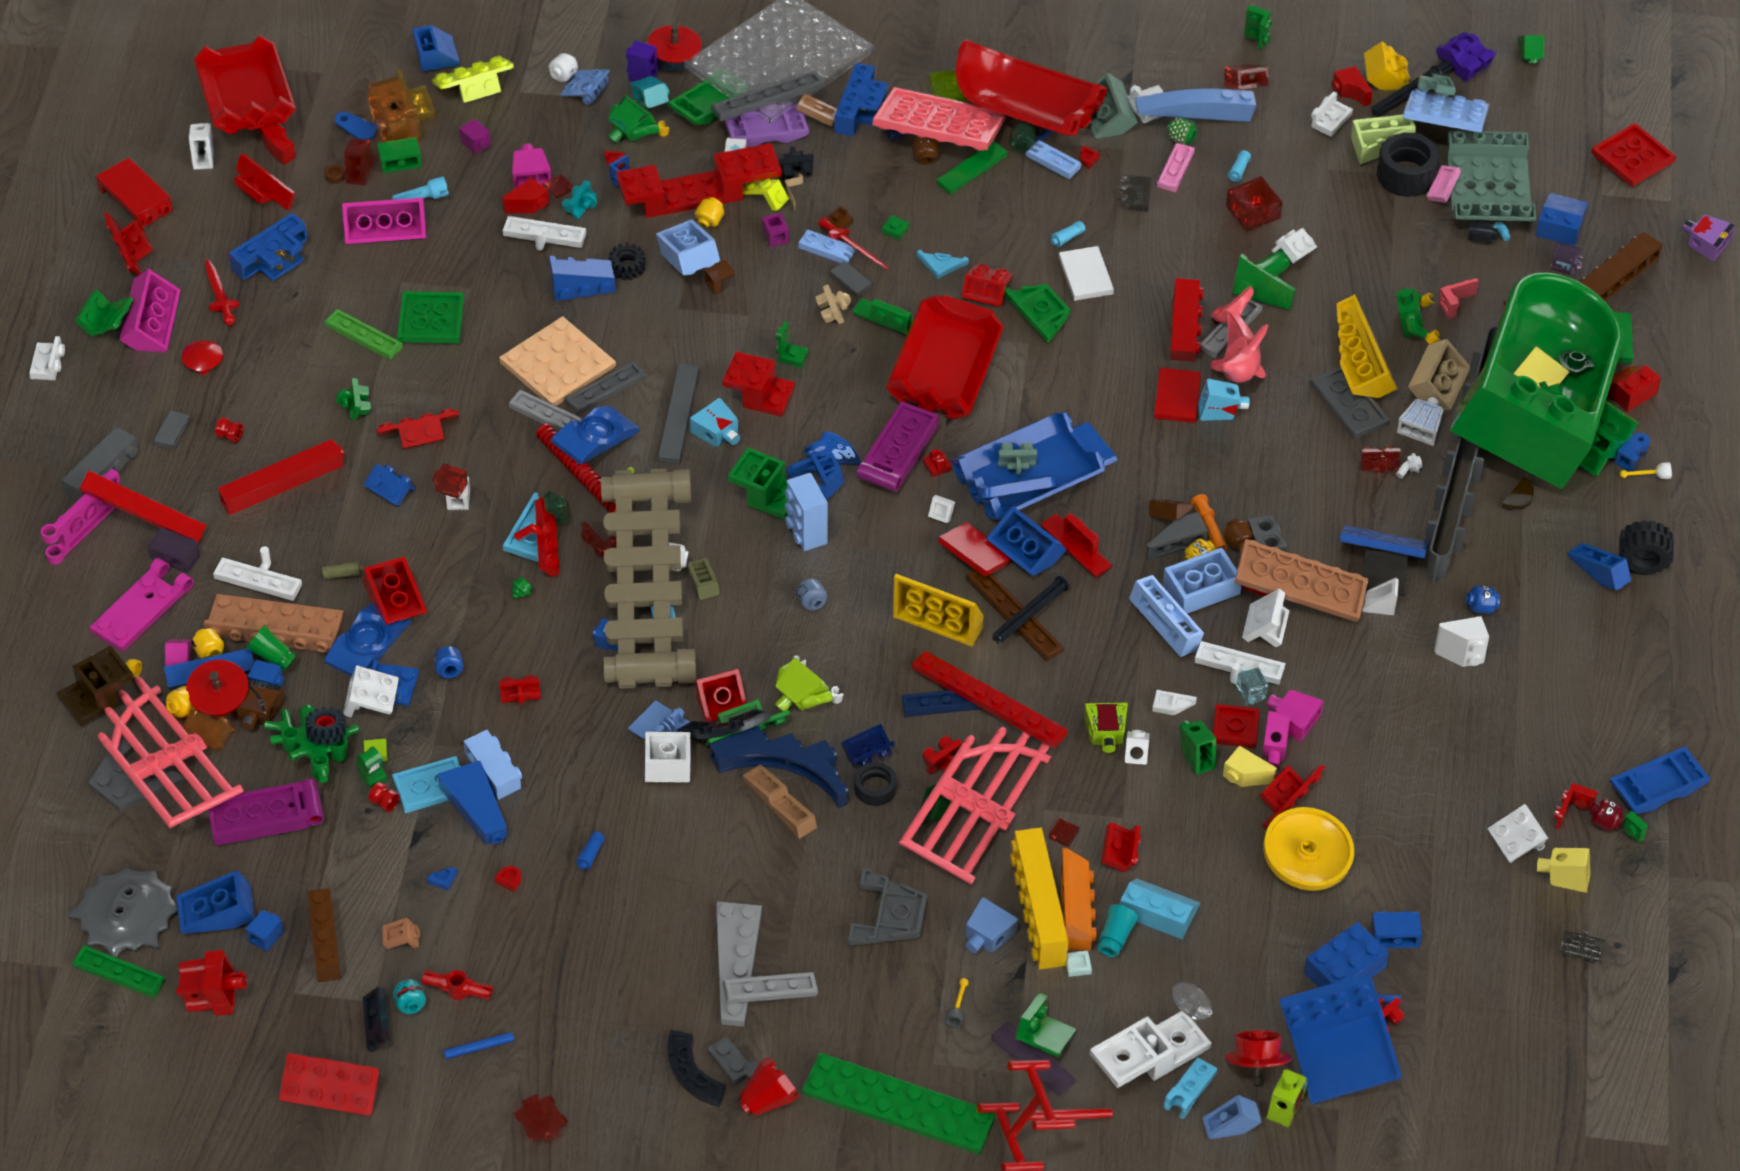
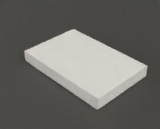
M1098 246L1059 252V259L1074 301L1112 295L1114 293Z

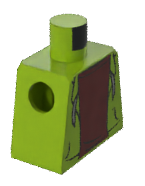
M1085 703L1084 719L1091 743L1093 745H1102V750L1106 753L1114 752L1116 750L1115 745H1120L1124 741L1127 703Z
M1288 1069L1284 1070L1273 1091L1267 1119L1289 1128L1306 1094V1077ZM1284 1102L1287 1108H1281V1103Z

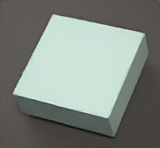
M1088 951L1067 953L1066 967L1069 977L1092 973Z

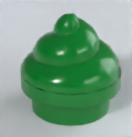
M521 576L518 579H514L512 582V598L517 599L529 596L533 586Z

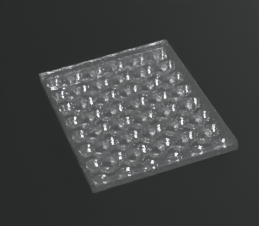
M776 0L701 50L693 59L686 61L684 68L732 98L812 71L819 75L825 86L856 63H859L875 52V45L804 0ZM815 90V91H812V92H809V93H806V94L809 95V96H811L812 94H814V93L817 92L818 90ZM803 95L754 110V112L768 123H772L781 117L783 113L788 112L793 106L799 104Z

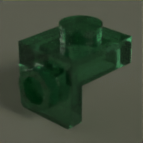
M551 491L544 495L546 511L556 516V525L558 527L571 517L569 502Z

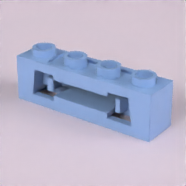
M1153 575L1137 580L1129 598L1131 602L1180 657L1196 652L1204 632ZM1156 590L1163 596L1162 598L1160 595L1155 596ZM1186 622L1193 631L1187 633L1188 626L1182 627L1180 623Z

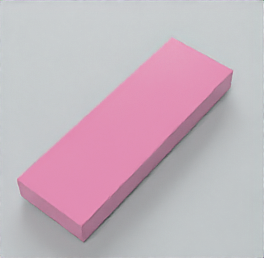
M1179 143L1175 144L1157 182L1158 188L1172 192L1177 191L1194 155V147Z

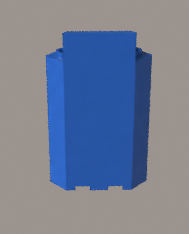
M1066 412L1054 413L951 459L960 483L968 485L970 488L969 494L977 504L982 503L986 509L985 515L989 519L995 520L1004 517L1012 506L1020 510L1105 471V466L1118 461L1116 455L1089 422H1084L1072 428V420ZM1031 442L1033 448L1037 449L1036 467L1021 469V475H1016L1015 469H1008V467L998 468V456L1002 443L1013 444V450H1021V444ZM1055 475L1056 486L991 498H980L979 487Z

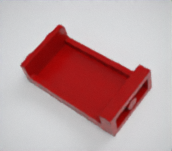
M129 157L96 175L99 191L102 194L106 192L111 194L141 224L142 228L173 210L171 197Z

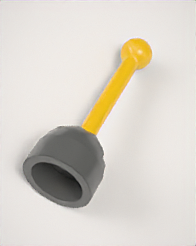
M962 978L959 981L961 987L956 1005L947 1011L944 1018L945 1024L952 1028H959L963 1024L964 1015L959 1008L965 987L969 984L966 978Z

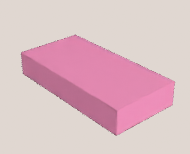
M1441 165L1427 194L1429 201L1447 202L1461 173L1460 168Z

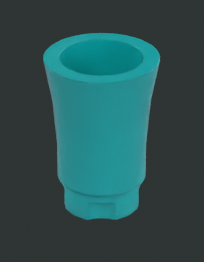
M1110 905L1097 950L1106 957L1115 958V956H1118L1132 928L1138 921V915L1126 906Z

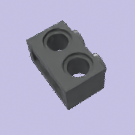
M1273 515L1248 519L1255 541L1269 547H1277L1284 552L1287 551L1286 541L1280 535V525L1278 522H1275Z

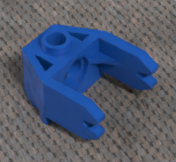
M811 453V457L794 463L786 469L789 479L810 472L811 474L816 472L821 482L819 488L825 499L830 498L844 484L841 467L833 453Z

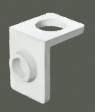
M1142 730L1128 731L1125 763L1147 764L1149 733H1145ZM1133 747H1140L1143 750V756L1135 759L1130 755V750Z

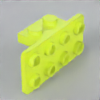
M497 56L491 58L490 62H476L467 69L460 67L454 69V72L450 74H437L436 78L431 79L432 84L440 89L458 85L462 101L465 103L501 92L497 73L511 69L514 66L507 59Z

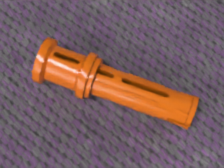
M1205 494L1194 496L1190 503L1193 504V508L1199 513L1208 530L1209 540L1216 549L1223 548L1226 551L1228 546L1215 522V512L1209 507L1208 497Z

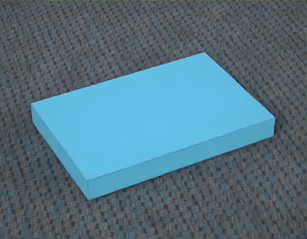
M457 756L392 774V779L397 792L400 794V801L405 813L449 801L438 786L437 774L460 767Z

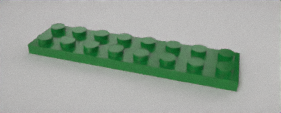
M819 1053L802 1089V1095L977 1155H980L996 1118L995 1112L978 1113L977 1105L823 1053Z

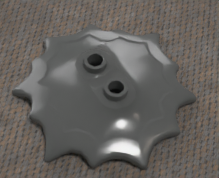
M124 868L113 875L98 874L96 884L84 891L83 900L74 910L67 914V917L78 919L81 922V931L88 933V947L101 945L111 956L117 958L125 949L136 951L144 945L158 949V933L168 929V920L173 914L178 913L177 902L171 897L173 887L159 879L157 870L141 872Z

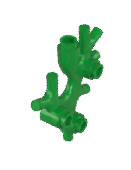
M304 705L299 711L301 727H293L290 712L287 709L281 711V722L265 721L264 729L281 732L280 735L270 736L271 745L282 743V748L288 753L290 761L302 756L309 757L311 759V774L321 783L327 782V776L329 775V758L326 754L330 753V757L335 762L345 761L348 756V742L346 738L359 732L357 724L346 727L345 738L343 740L340 739L339 743L334 741L331 746L329 743H326V746H322L321 743L319 745H315L314 742L311 743L309 738L307 739L305 727L306 716H309L311 711L315 713V708L311 705Z

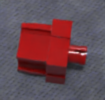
M224 950L205 952L204 959L179 963L180 977L176 994L181 995L184 1000L186 1011L200 1012L212 1010L215 1016L234 1014L235 990L247 988V976L244 971L236 972Z

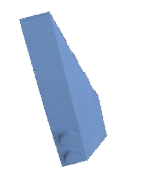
M1189 89L1135 98V105L1138 115L1250 122L1256 107V101L1253 91Z

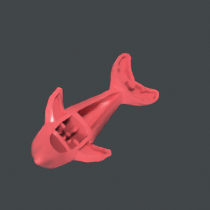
M1248 286L1234 300L1217 308L1211 314V318L1215 321L1226 323L1228 330L1225 356L1223 359L1213 360L1211 362V369L1223 372L1228 381L1238 384L1250 380L1254 375L1259 378H1265L1266 376L1264 369L1260 365L1259 344L1267 332L1268 324L1263 325L1254 335L1240 316L1253 296L1254 290L1252 286Z

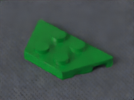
M1048 284L1022 286V290H1010V287L1005 288L1004 296L1047 343L1052 340L1070 316V308Z

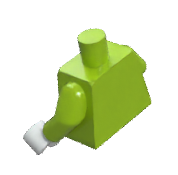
M794 656L792 661L779 668L775 687L782 696L775 705L782 712L786 711L792 704L803 711L827 702L835 704L842 702L844 694H838L839 688L834 686L831 692L828 691L829 688L825 682L806 667V660L800 662L799 656Z

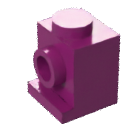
M781 212L762 217V230L769 242L770 248L789 243V228Z

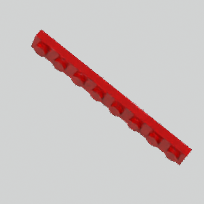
M924 651L912 663L914 671L1054 749L1068 735V729L927 651Z

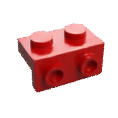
M1110 822L1106 826L1101 863L1124 873L1131 866H1135L1139 858L1137 850L1141 842V826L1135 825L1129 830Z

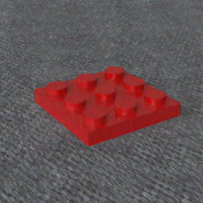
M1636 123L1592 147L1591 151L1592 155L1631 187L1661 171L1676 160V156Z

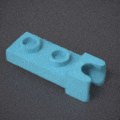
M1197 1058L1178 1084L1166 1096L1164 1101L1165 1110H1170L1172 1106H1179L1182 1109L1179 1117L1184 1119L1191 1111L1194 1103L1217 1075L1218 1068Z

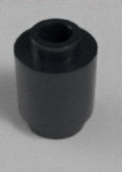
M1475 221V223H1470L1468 239H1473L1472 241L1492 244V240L1497 238L1498 228H1494L1493 223Z

